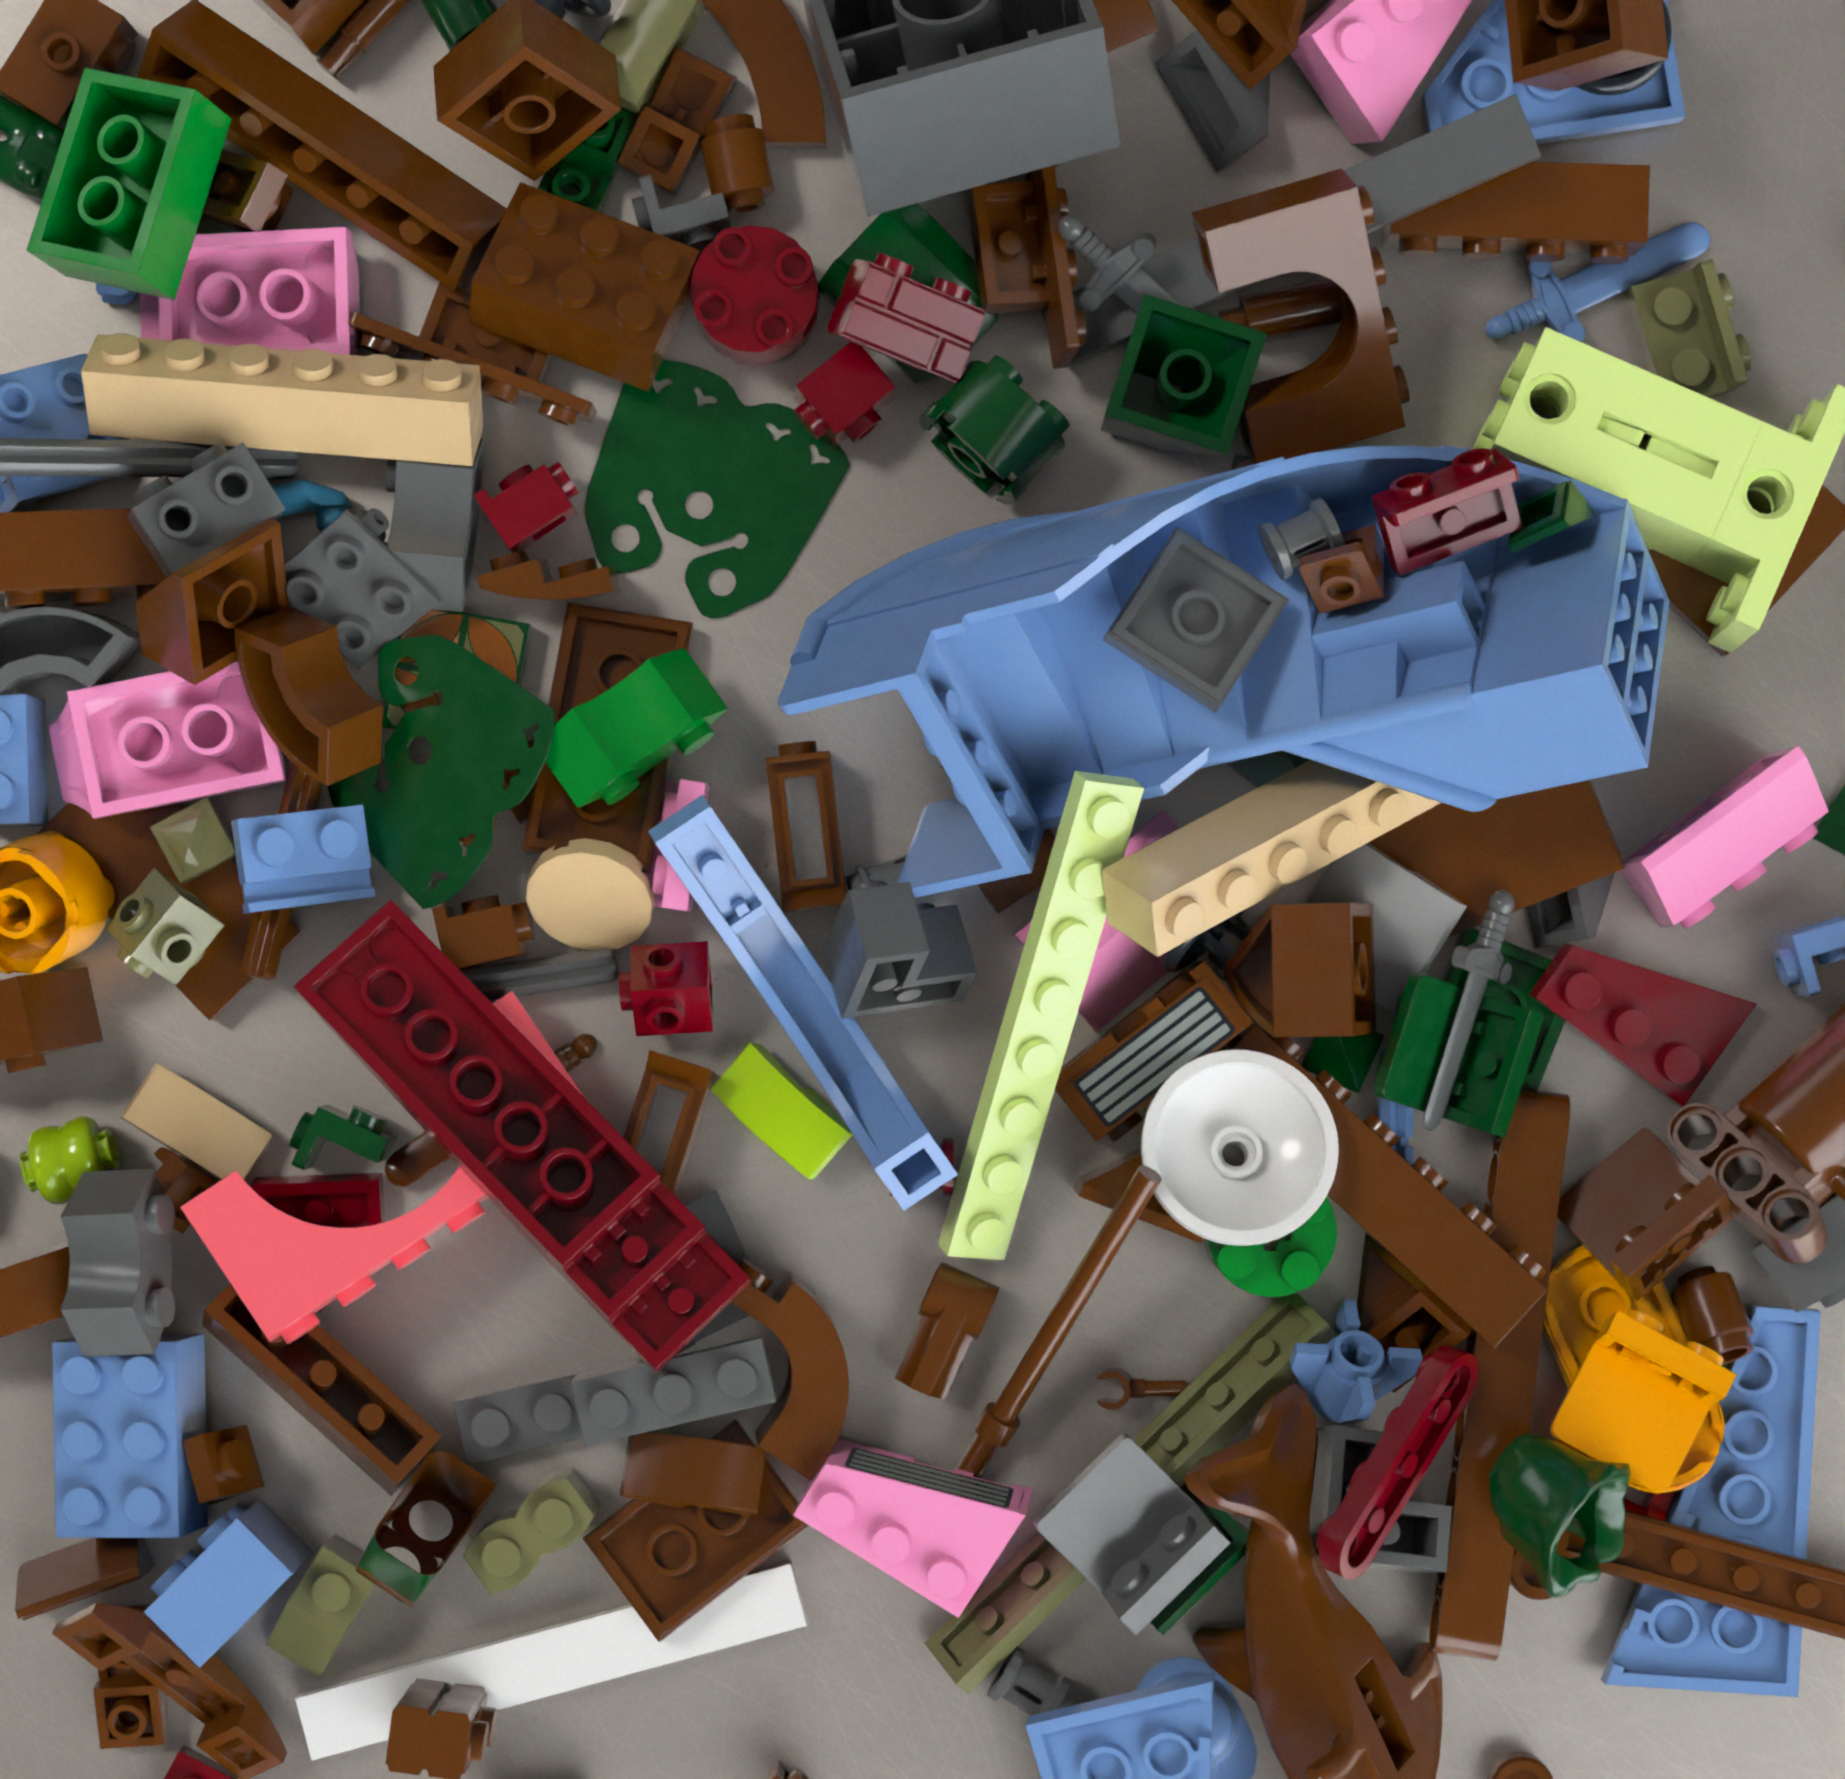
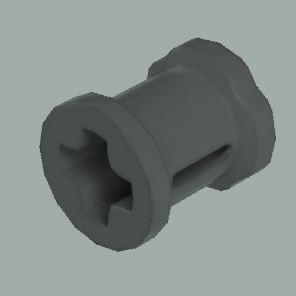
M1321 498L1311 501L1309 503V510L1275 526L1269 521L1259 525L1258 533L1263 549L1274 571L1282 580L1293 575V568L1299 566V559L1302 556L1344 545L1343 537L1334 515Z
M1017 1646L1004 1660L988 1689L987 1696L994 1701L1002 1697L1027 1714L1034 1715L1059 1709L1072 1681L1064 1675L1055 1678L1025 1659V1651Z

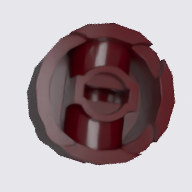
M747 225L740 228L730 227L723 229L716 235L714 241L704 248L692 270L690 297L700 330L718 353L739 364L765 366L778 362V359L785 358L792 352L794 354L806 344L818 322L820 294L811 257L795 239L774 228Z

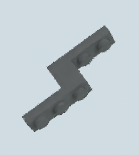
M763 1336L676 1355L657 1373L638 1357L456 1399L453 1404L466 1462L469 1465L582 1438L584 1445L588 1446L774 1403L777 1401L764 1339Z

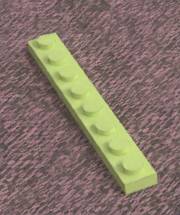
M1081 771L1074 772L938 1241L939 1247L946 1256L995 1260L1005 1259L1107 915L1102 869L1124 858L1144 788L1133 778Z

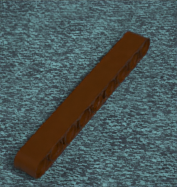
M1521 1088L1506 1137L1503 1138L1493 1134L1483 1214L1497 1226L1489 1237L1509 1254L1518 1245L1547 1271L1538 1281L1548 1290L1569 1129L1570 1097L1568 1094ZM1547 1292L1495 1348L1474 1329L1467 1336L1465 1352L1476 1357L1479 1371L1474 1392L1456 1421L1445 1506H1452L1447 1572L1436 1573L1429 1631L1430 1651L1432 1653L1497 1661L1500 1654L1514 1548L1503 1539L1500 1533V1521L1490 1505L1488 1493L1489 1472L1505 1447L1519 1435L1529 1434Z

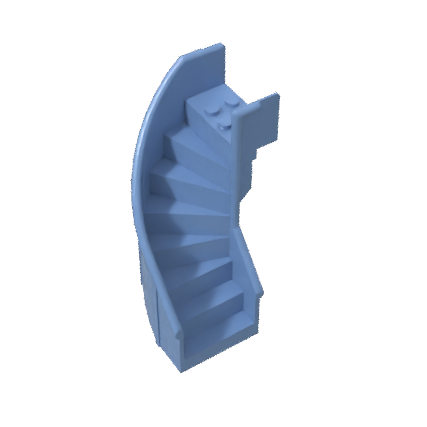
M1360 446L1314 452L1284 460V457L1076 512H1061L1008 519L962 531L908 552L854 581L807 617L791 655V668L777 703L785 714L794 715L898 689L922 730L926 748L933 756L938 757L952 781L955 798L930 803L922 811L897 882H910L914 898L1032 873L1045 829L1059 827L1075 771L1133 778L1144 788L1141 800L1166 795L1198 769L1282 750L1466 811L1478 812L1494 805L1497 799L1648 768L1670 600L1627 498H1620L1573 478L1510 460L1516 465L1519 480L1511 483L1517 504L1558 484L1571 480L1593 508V517L1515 553H1512L1508 548L1509 533L1400 576L1391 568L1384 545V597L1320 614L1299 572V566L1293 568V575L1284 580L1278 577L1260 541L1259 525L1269 521L1275 526L1309 510V503L1321 498L1330 508L1341 533L1375 525L1383 541L1371 496L1390 489V484L1401 476L1417 472L1429 474L1452 465V460L1456 456L1469 451V448L1440 446L1437 448L1424 446ZM1176 527L1289 599L1216 713L1103 641L1107 631Z

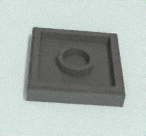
M1176 527L1107 631L1103 641L1216 713L1289 599Z

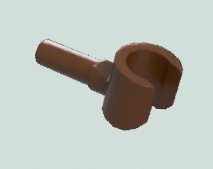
M1111 1368L1101 1373L1097 1379L1115 1378L1119 1380L1124 1387V1395L1120 1399L1101 1398L1097 1400V1403L1105 1409L1114 1410L1124 1406L1130 1398L1178 1396L1186 1388V1381L1132 1379L1129 1373L1123 1369Z

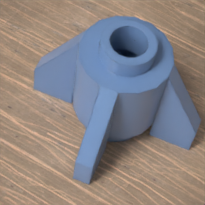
M1352 1299L1342 1300L1336 1316L1334 1331L1337 1335L1327 1344L1295 1343L1289 1358L1291 1369L1301 1387L1307 1391L1310 1402L1315 1410L1328 1420L1344 1424L1369 1420L1376 1405L1375 1401L1416 1375L1422 1361L1421 1350L1416 1348L1389 1347L1386 1356H1384V1350L1379 1341L1372 1335L1359 1331L1360 1321L1356 1300Z

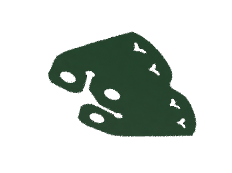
M663 360L654 379L657 382L671 379L672 384L662 388L659 393L655 392L652 385L649 391H645L627 383L623 384L588 486L584 509L586 522L598 561L602 567L613 566L616 574L648 567L657 560L661 553L662 543L645 505H641L637 501V495L642 489H648L652 492V502L665 529L699 546L731 539L739 532L744 533L748 537V543L743 549H737L734 546L696 557L688 564L685 572L686 586L700 613L713 619L726 617L766 598L781 583L819 522L849 469L850 463L846 453L839 444L834 447L825 435L821 436L818 440L814 439L797 419L792 408L778 403L745 406L738 399L732 386L715 373L683 362ZM697 387L704 396L716 398L717 403H707L698 406V399L694 389ZM766 423L773 424L778 430L789 429L791 432L774 441L770 430L766 428ZM811 444L815 445L819 455L827 457L830 462L811 464L812 456L809 446ZM696 491L707 493L713 501L711 513L703 519L692 518L685 509L687 497ZM628 524L637 529L640 539L638 545L632 551H619L612 544V532L619 525ZM719 568L730 570L736 579L734 590L726 596L715 595L708 586L710 574Z
M439 635L395 639L386 643L379 651V691L382 698L388 704L399 706L430 697L435 690H439L444 696V701L440 706L432 704L405 713L385 744L386 779L389 782L387 791L382 793L376 789V780L379 778L378 764L328 785L331 803L334 808L363 805L369 851L422 909L433 908L449 900L468 883L484 863L492 846L495 816L520 804L532 789L546 761L555 723L553 708L459 644ZM405 657L414 659L419 668L417 679L410 685H402L395 675L397 663ZM538 722L539 726L533 733V747L529 748L528 740L523 730L532 727ZM418 736L428 739L432 748L429 760L422 765L413 763L408 754L410 742ZM504 769H520L518 775L511 777L508 788L503 789L505 780ZM475 833V839L467 845V854L463 857L459 839L466 838ZM432 871L438 873L447 872L449 874L445 880H438L434 889L430 890Z

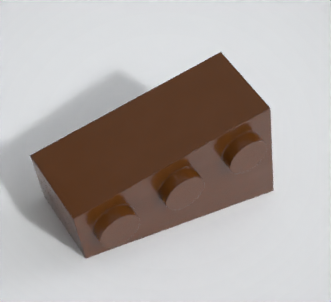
M87 967L22 975L0 980V1065L6 1064L8 1073L47 1065L46 1054L103 1042Z

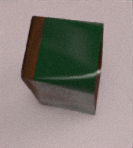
M438 1450L431 1452L377 1525L356 1568V1572L399 1601L412 1607L447 1562L495 1492L494 1488L497 1484L447 1451ZM430 1500L446 1507L453 1521L450 1534L439 1541H428L419 1537L412 1530L409 1523V1514L413 1506L419 1502ZM391 1521H392L391 1524H392V1528H393V1529H391V1528L388 1526ZM401 1547L413 1553L419 1562L420 1573L385 1551V1549ZM436 1558L442 1559V1562L439 1566Z

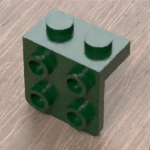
M1418 972L1410 975L1405 989L1399 997L1394 1024L1385 1051L1377 1065V1076L1374 1083V1093L1376 1096L1425 1112L1463 988ZM1486 996L1482 997L1443 1116L1444 1119L1503 1138L1506 1137L1545 1016L1544 1014Z

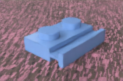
M363 805L241 818L231 821L239 884L242 885L243 914L375 897L374 887H371L369 869L372 867Z

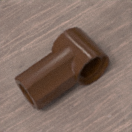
M941 1261L920 1306L918 1314L921 1315V1319L897 1370L895 1379L923 1394L945 1401L962 1366L963 1358L972 1338L978 1339L988 1319L1000 1287Z

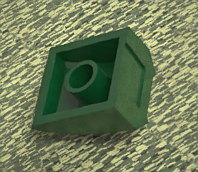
M918 203L880 213L858 238L834 260L818 282L819 294L835 308L838 299L842 295L841 290L850 267L855 259L874 263L877 254L882 253L913 266L914 269L910 279L932 288L935 277L970 290L971 294L967 303L982 309L976 262ZM999 313L985 314L975 342L971 345L970 349L999 320ZM887 357L914 383L936 378L933 375Z

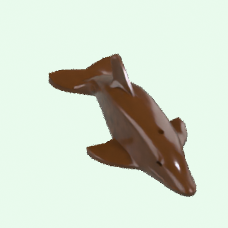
M1295 1383L1280 1388L1264 1401L1248 1439L1200 1459L1184 1476L1188 1489L1206 1506L1252 1519L1247 1536L1243 1566L1245 1628L1204 1625L1195 1631L1192 1638L1193 1642L1212 1669L1256 1702L1272 1749L1288 1779H1436L1443 1728L1442 1673L1438 1654L1430 1651V1643L1420 1642L1405 1670L1401 1673L1371 1624L1337 1589L1325 1569L1321 1566L1310 1537V1508L1318 1450L1316 1416L1307 1391Z

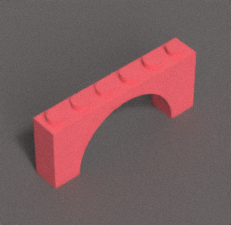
M513 991L492 1003L583 1096ZM458 1167L449 1181L433 1197L405 1215L372 1226L335 1228L308 1223L278 1210L261 1198L236 1170L180 1208L268 1341L271 1343L282 1336L285 1342L290 1344L320 1323L315 1314L317 1311L335 1299H338L342 1307H345L374 1288L376 1284L370 1276L389 1263L393 1262L396 1268L401 1270L427 1253L431 1247L425 1239L446 1225L454 1234L481 1217L485 1210L480 1203L488 1197Z

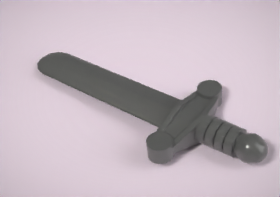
M1066 215L1060 219L1058 231L1061 237L1071 242L1070 246L1095 268L1087 285L1082 288L1079 301L1084 309L1090 311L1098 309L1101 303L1113 293L1137 315L1144 294L1180 305L1140 267L1155 253L1157 242L1152 234L1147 232L1140 233L1135 239L1112 249L1088 226L1084 227L1082 220L1078 217Z
M1498 890L1491 896L1489 910L1485 912V919L1482 921L1476 942L1467 947L1458 945L1452 954V965L1469 973L1425 1110L1424 1123L1428 1131L1434 1130L1441 1123L1488 980L1505 985L1512 974L1511 964L1504 961L1501 953L1502 943L1505 938L1504 934L1507 932L1511 919L1508 916L1514 910L1515 905L1513 895L1507 890Z

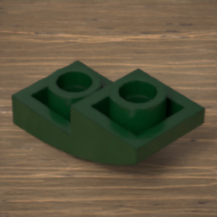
M621 108L618 113L545 172L538 189L601 212L620 166L617 161L633 130L636 114Z

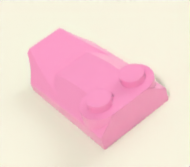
M347 227L195 234L175 300L140 293L141 338L162 340L188 338L197 340L200 343L236 346L257 344L264 348L297 351L320 349L334 354L357 355L360 334L348 325L352 312L360 314L359 268L352 232Z
M238 660L197 685H193L173 672L168 671L68 691V700L65 708L55 722L48 727L63 801L81 807L91 814L94 819L245 789H260L270 784L287 781L284 753L269 736L251 704L242 680Z

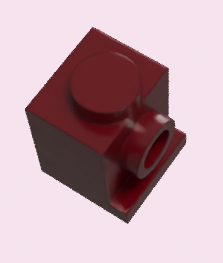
M559 461L548 468L543 464L536 470L530 464L520 467L498 484L502 492L493 498L484 488L473 495L512 553L528 549L579 515L570 502V499L578 495L579 491Z

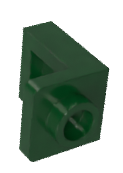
M329 1104L319 1106L314 1115L305 1112L295 1128L289 1146L296 1149L297 1152L291 1165L301 1170L312 1168L326 1139L378 1163L387 1160L397 1136L383 1130L387 1122L386 1119L362 1107L352 1105L349 1112L346 1113Z

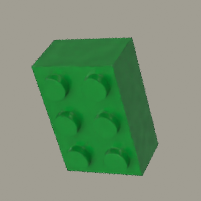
M84 68L26 251L66 277L175 300L232 118L196 89Z

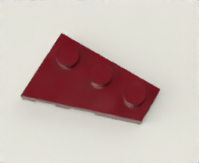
M1567 943L1562 946L1528 994L1660 1094L1681 1107L1686 1105L1757 1005L1754 1002Z

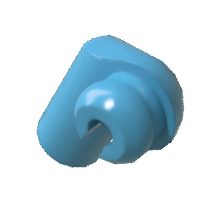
M298 480L271 486L285 507V511L280 517L300 512L316 513V526L321 532L344 511L352 508L349 498L342 491L308 480Z

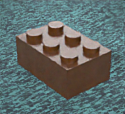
M520 182L471 281L469 324L642 390L649 391L691 299L692 270L699 259L700 250Z

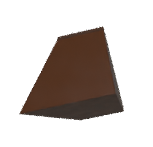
M1171 0L1250 91L1297 48L1307 0Z
M1365 1233L1357 1297V1310L1360 1321L1359 1331L1366 1332L1376 1338L1383 1347L1384 1356H1386L1389 1347L1416 1348L1421 1350L1423 1360L1426 1355L1434 1352L1443 1345L1455 1347L1469 1336L1473 1329L1413 1273ZM1414 1375L1413 1377H1411L1410 1379H1408L1407 1381L1393 1389L1392 1392L1395 1393L1396 1391H1398L1409 1381L1415 1378L1416 1375Z

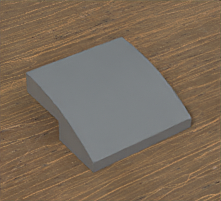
M1369 842L1331 862L1306 904H1373L1375 1002L1396 1014L1399 997L1404 991L1410 975L1415 972L1422 974L1427 972L1467 908V905L1418 872L1408 870Z

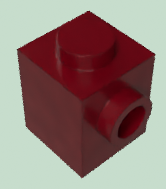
M850 342L796 385L794 399L799 405L793 411L802 426L814 439L818 440L821 436L825 435L829 442L836 447L848 437L855 444L871 433L882 422L883 419L878 412L893 401L896 387L862 346Z

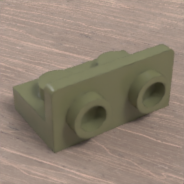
M1712 259L1699 262L1693 269L1631 286L1626 291L1649 372L1708 398L1733 392L1747 382L1746 371L1751 369L1750 351L1743 335H1735L1728 312L1733 309L1731 286L1724 273L1717 274Z

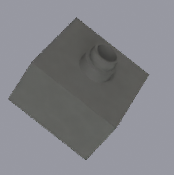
M803 0L814 50L868 217L1121 147L1104 29L1093 0Z

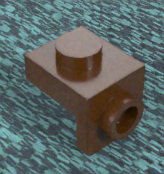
M1375 525L1341 533L1344 541L1343 546L1302 556L1299 559V572L1320 614L1384 597V543Z
M247 1425L203 1433L182 1441L199 1504L206 1502L209 1505L220 1503L265 1487Z

